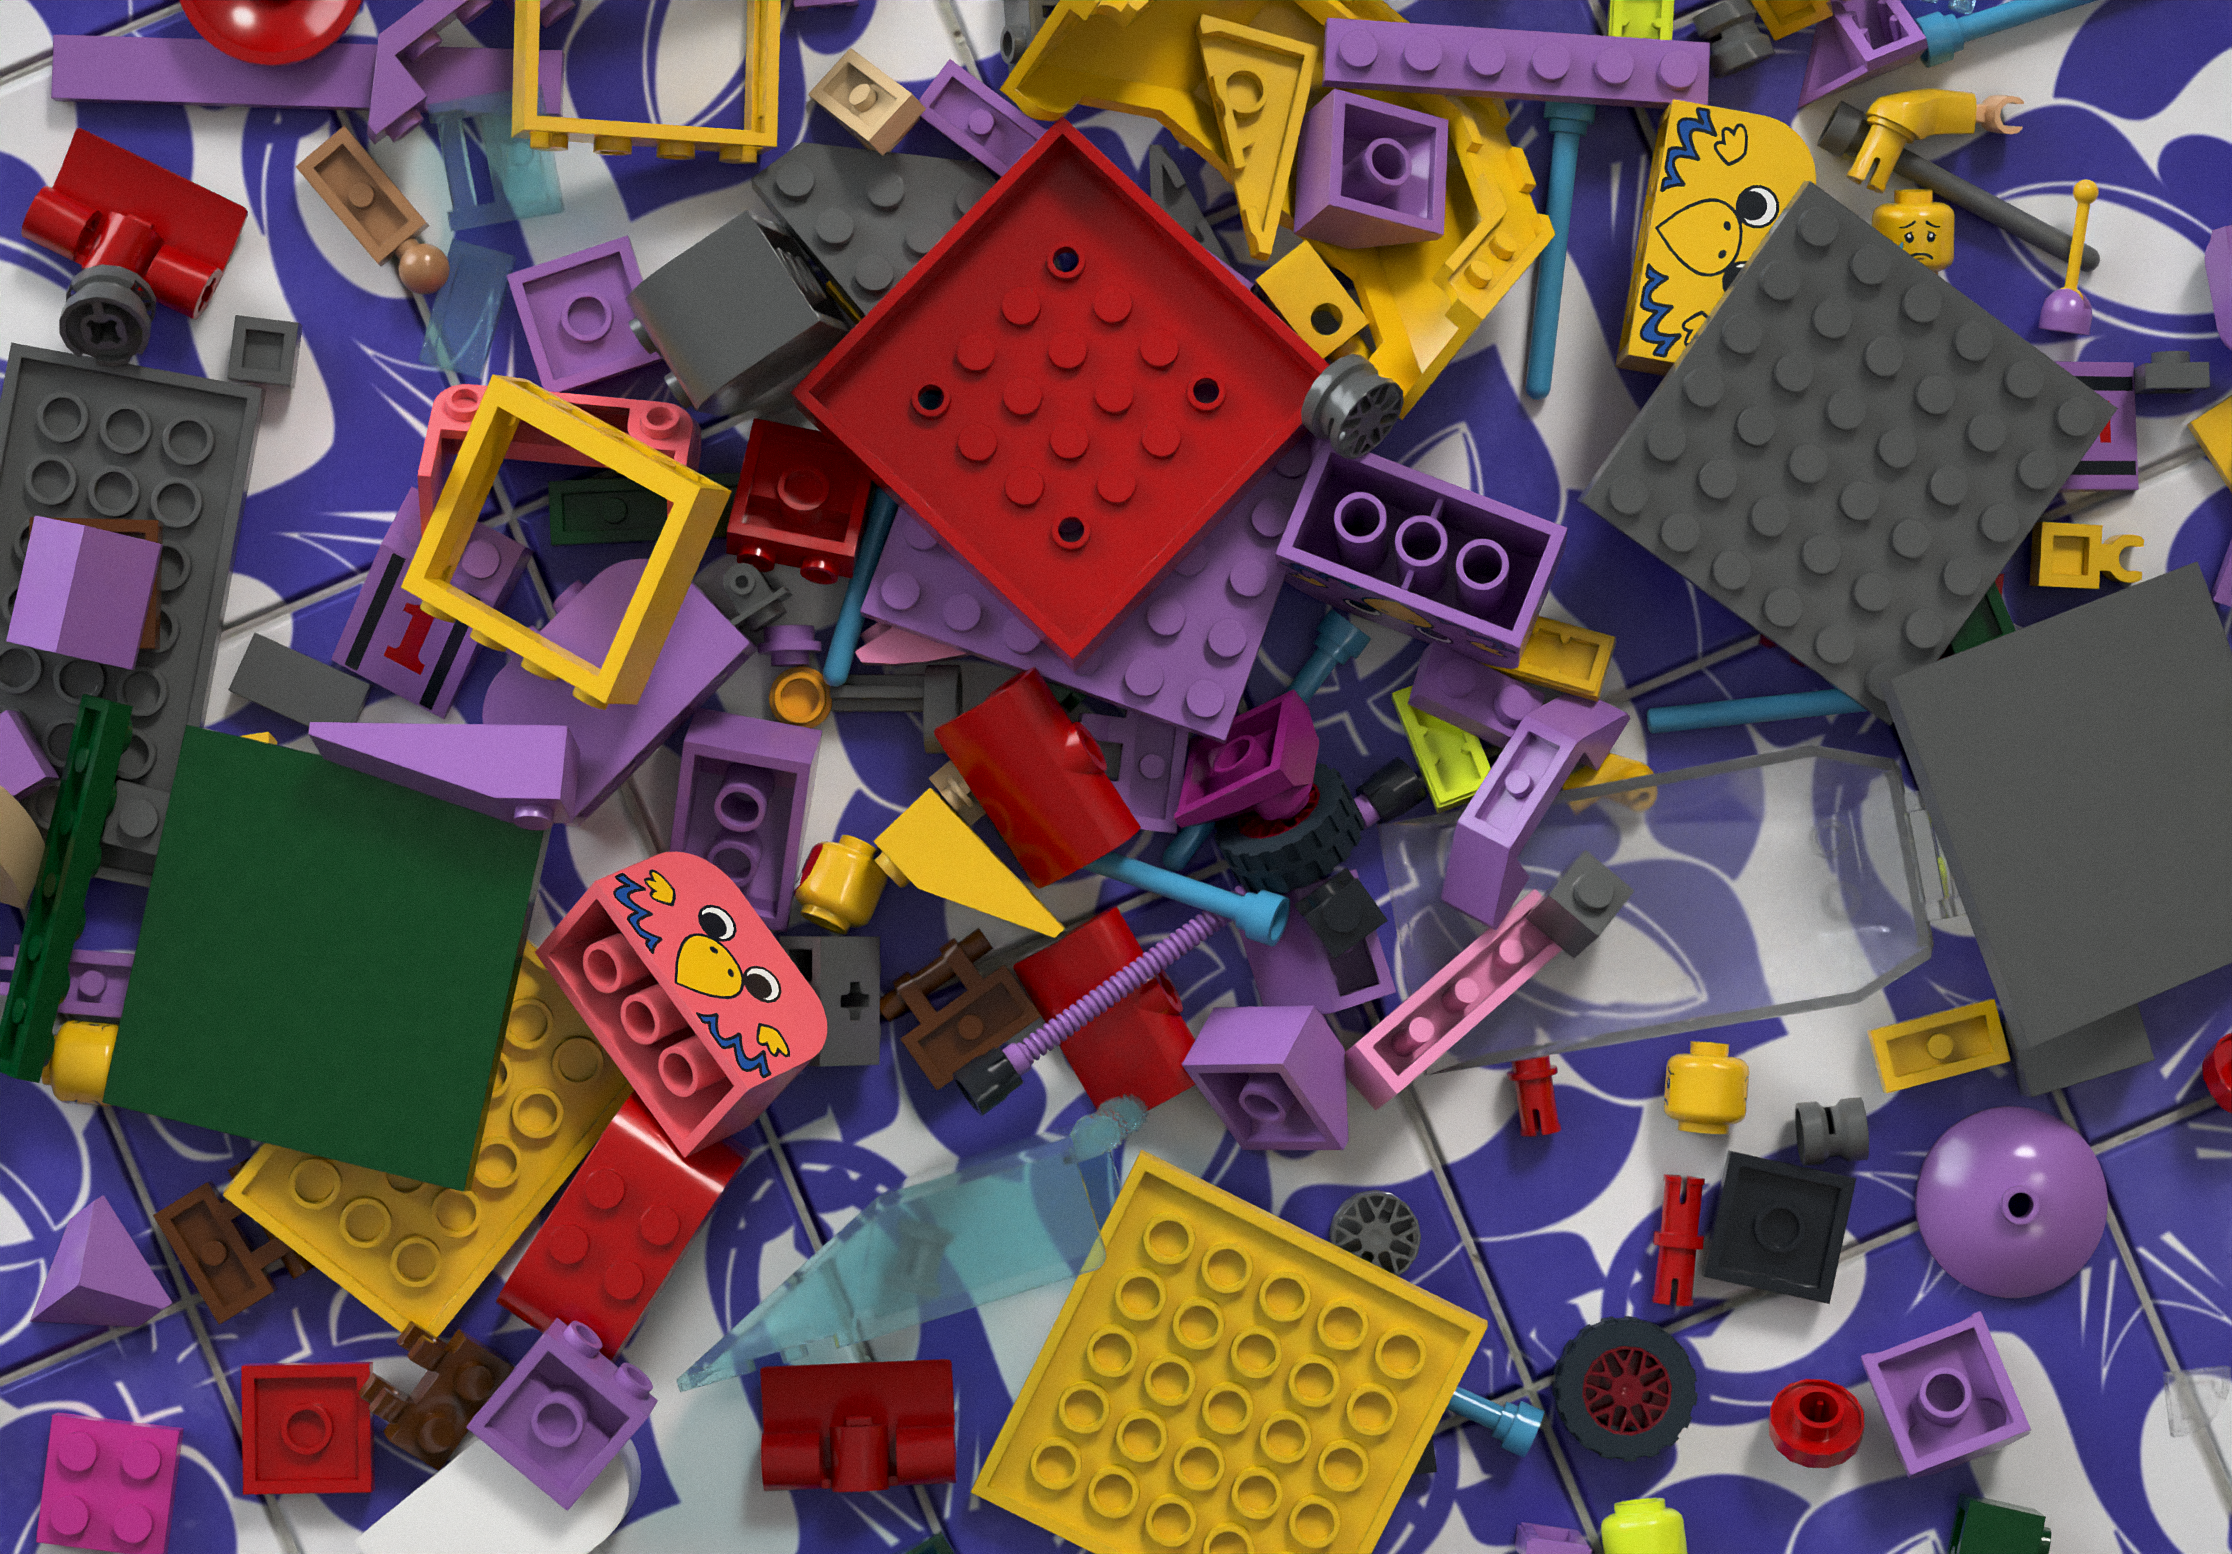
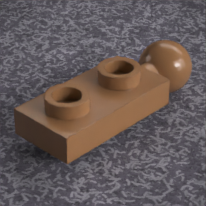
M345 126L295 166L378 265L382 267L395 255L400 259L399 275L403 284L409 290L417 294L426 295L437 292L446 284L450 274V265L444 252L431 244H419L415 239L430 225Z

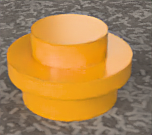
M804 666L789 668L782 672L771 686L769 703L772 713L780 723L807 728L817 727L828 717L832 709L830 685L824 681L822 674L815 669Z

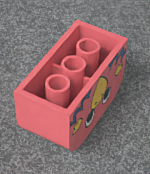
M677 851L660 853L596 880L535 951V954L684 1158L750 1126L813 1060L826 1041V1014L819 997L736 884L717 866L693 854Z

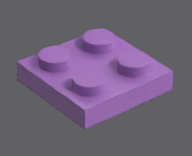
M628 235L506 275L543 389L549 392L567 393L664 361L656 351L649 354L644 349L629 325V321L636 316L627 304L626 297L644 280Z

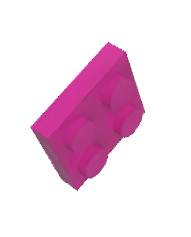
M59 1412L53 1414L36 1542L125 1554H168L184 1428Z

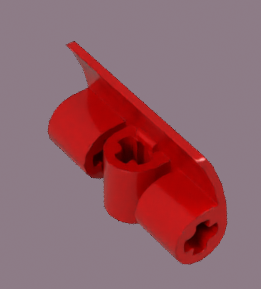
M77 128L53 187L44 186L37 193L26 213L21 234L22 237L82 265V270L103 264L121 266L135 272L150 285L156 297V302L197 320L207 308L225 272L245 225L248 211L245 207L82 128Z
M1035 666L1028 671H1022L993 690L984 702L936 727L934 730L935 737L1033 884L1039 889L1072 874L1111 852L1129 840L1141 828L1123 798L1104 771L1107 770V764L1096 740L1082 723L1078 721L1072 723Z
M1113 906L1085 921L1070 931L1064 938L1016 962L1013 967L1043 1020L1049 1024L1050 1019L1056 1020L1057 1014L1063 1015V1010H1069V1006L1072 1004L1076 1005L1077 1000L1083 1001L1084 995L1090 996L1089 992L1091 990L1096 991L1098 985L1103 986L1102 983L1105 980L1109 981L1111 976L1116 977V972H1123V967H1129L1130 962L1134 961L1136 963V958L1142 957L1144 951L1118 907ZM1160 969L1161 972L1158 975L1154 974L1152 979L1147 978L1145 984L1140 983V988H1134L1133 993L1129 994L1127 992V997L1121 998L1119 1003L1114 1002L1112 1008L1107 1007L1105 1013L1101 1012L1099 1017L1094 1016L1092 1022L1087 1021L1085 1027L1080 1026L1081 1029L1078 1032L1074 1031V1035L1071 1037L1067 1035V1040H1060L1059 1047L1108 1128H1114L1196 1085L1182 1066L1196 1039L1180 1015L1183 1011V1006L1179 994L1167 973Z
M949 1359L766 1366L760 1369L764 1429L761 1438V1468L764 1491L832 1488V1492H863L888 1490L889 1486L952 1484L957 1482L952 1362Z

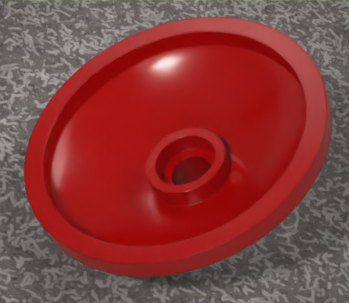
M179 0L183 11L193 27L217 50L245 63L275 67L306 61L330 48L350 28L363 4V0Z

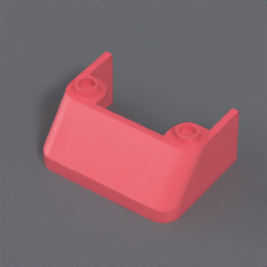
M473 384L455 385L442 391L434 400L417 475L422 537L453 467L455 454H458L487 386ZM551 392L698 472L701 457V428L698 422L683 408L667 402ZM520 420L504 459L609 468L523 420ZM667 499V518H668L669 513H670V511H671V509H672V507H673V504H674L673 502L669 501L668 499Z

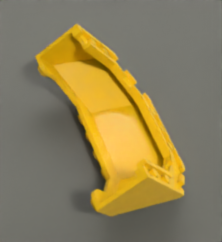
M1060 0L999 90L1017 103L1024 114L1036 120L1057 121L1060 117H1065L1078 104L1154 118L1171 131L1179 143L1194 150L1216 168L1223 178L1233 186L1195 32L1197 21L1201 14L1319 46L1320 49L1304 115L1334 89L1333 87H1322L1324 32L1327 18L1409 22L1383 0ZM1335 88L1448 119L1444 235L1440 239L1347 249L1298 236L1303 241L1307 240L1325 263L1340 270L1353 281L1363 312L1370 322L1368 326L1377 348L1368 361L1378 370L1379 376L1391 378L1403 390L1404 403L1399 418L1403 420L1556 234L1549 216L1539 214L1536 211L1530 195L1536 187V182L1523 148L1511 146L1505 130V126L1511 117L1502 98ZM1298 142L1278 223L1294 232Z

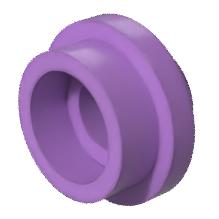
M812 625L764 627V642L757 644L758 654L771 655L772 667L809 665V654L822 652L821 641H815V628Z

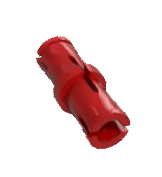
M1664 1174L1663 1181H1665L1661 1231H1654L1653 1244L1659 1246L1652 1302L1670 1305L1672 1280L1677 1278L1676 1306H1693L1696 1250H1702L1704 1244V1236L1698 1235L1705 1178L1687 1176L1685 1201L1681 1203V1175Z

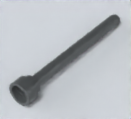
M1841 100L1827 121L1817 146L1839 158L1844 153L1855 158L1871 128L1867 121L1863 119L1864 112ZM1903 148L1893 172L1926 189L1933 190V193L2068 263L2072 236ZM2084 243L2080 270L2090 272L2098 267L2100 255L2096 249Z

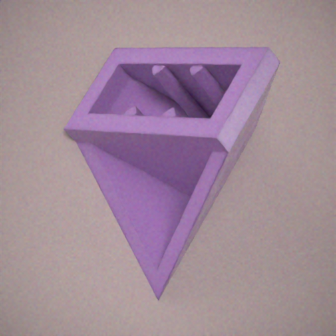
M1831 0L1833 16L1817 22L1797 109L1911 64L1928 48L1927 39L1900 0Z
M104 1195L90 1203L69 1220L30 1321L139 1327L172 1304V1301Z

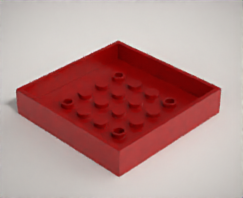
M1062 116L790 393L799 412L1075 672L1309 431L1302 423L1301 409L1305 396L1312 384L1329 364ZM1071 253L1077 257L1079 262L1074 270L1062 272L1055 267V259L1060 254ZM1201 384H1211L1217 388L1219 395L1211 403H1201L1194 396L1195 389ZM928 390L940 392L944 396L941 406L934 410L923 408L919 400L924 392ZM1067 522L1079 523L1084 529L1083 536L1076 542L1064 541L1059 535L1062 525Z

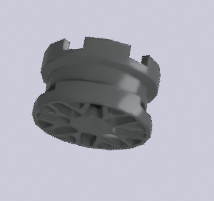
M102 264L88 267L75 275L67 288L66 304L62 309L59 319V334L66 347L79 358L84 353L96 358V365L115 367L129 364L130 358L137 353L142 355L149 343L151 323L156 313V297L150 285L135 272L113 265Z
M1350 354L1339 358L1329 365L1314 381L1305 396L1301 409L1302 423L1317 438L1330 439L1331 447L1342 458L1355 459L1366 455L1389 434L1399 418L1404 403L1403 390L1391 378L1379 376L1375 366L1362 355Z
M1376 1189L1355 1193L1343 1201L1332 1217L1329 1232L1332 1244L1396 1276L1408 1270L1418 1255L1421 1241L1418 1220L1409 1206L1394 1194Z

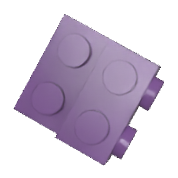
M557 1317L521 1359L507 1379L473 1417L466 1428L568 1511L645 1422L658 1400L649 1393L653 1389V1385L644 1372L630 1363H623L618 1368L599 1352L602 1348V1342L592 1329L578 1321H572L567 1326Z

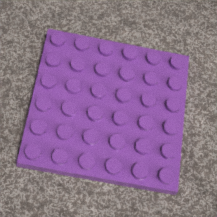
M1201 384L1194 391L1195 398L1201 403H1211L1219 395L1217 388L1211 384ZM940 394L935 409L940 407L943 403L944 396L942 394ZM1308 431L1075 672L900 506L861 607V616L1019 672L1028 671L1035 666L1047 682L1225 744L1286 577V571L1277 568L1275 553L1322 439L1317 438ZM1067 522L1059 530L1060 537L1066 542H1076L1084 533L1083 527L1077 522Z

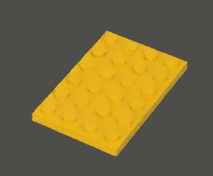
M528 939L526 940L471 1191L462 1192L264 1142L223 1191V1196L401 1333L412 1320L436 1337L441 1334L602 1136L617 1112L634 1091L632 1085L535 954L538 947Z

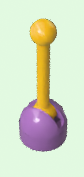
M2081 180L2073 188V197L2078 203L2065 286L2054 291L2045 299L2041 309L2039 329L2090 335L2092 305L2087 297L2077 289L2090 204L2097 199L2099 194L2097 185L2091 180Z

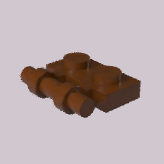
M977 928L959 942L955 937L939 948L942 953L940 956L913 975L908 971L892 981L895 988L880 998V1011L889 1022L910 1008L921 1023L900 1039L937 1091L953 1080L952 1073L973 1058L985 1054L993 1047L998 1048L1041 1017L1035 1005L1005 964L986 978H983L975 967L974 962L993 949L980 928ZM957 975L967 991L937 1012L927 996Z
M250 1158L241 1161L227 1170L232 1179H234ZM211 1180L160 1210L153 1217L220 1325L278 1290L265 1269L266 1266L281 1259L293 1280L315 1266L262 1225L260 1226L270 1241L254 1250L235 1219L245 1212L229 1200L224 1201Z

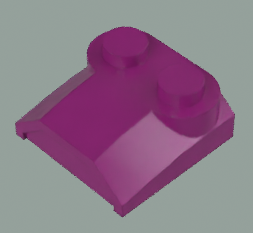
M1294 689L1235 717L1225 744L1200 735L1189 739L1188 746L1190 750L1178 810L1174 814V820L1183 828L1225 820L1252 811H1256L1264 820H1275L1278 818L1284 820L1295 816L1306 806L1313 784L1319 749V737L1316 735L1308 706Z

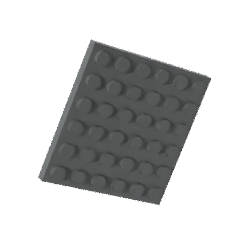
M1804 181L1577 501L1883 723L1891 726L1893 719L1879 683L1938 661L2118 408L1812 181Z

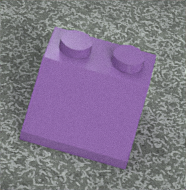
M1334 88L1303 117L1298 139L1294 235L1347 249L1440 239L1444 235L1448 119Z
M1315 1005L1213 1008L1182 1066L1243 1150H1344L1349 1141L1345 1049Z

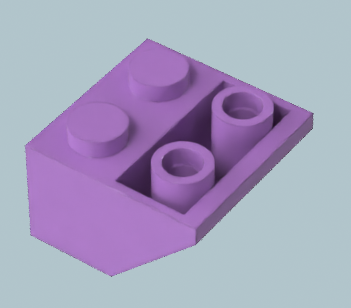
M1356 869L1349 870L1354 878L1359 879ZM1333 876L1315 881L1303 888L1301 886L1291 889V892L1279 894L1289 898L1290 913L1285 930L1275 946L1271 947L1247 939L1245 931L1238 929L1263 1006L1315 1005L1317 1010L1324 1016L1396 992L1376 930L1334 959L1331 958L1295 908L1294 904Z

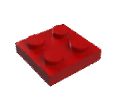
M373 1362L253 1363L241 1366L243 1495L370 1493L375 1490L374 1414L368 1408L371 1403L362 1399L358 1394L373 1373Z

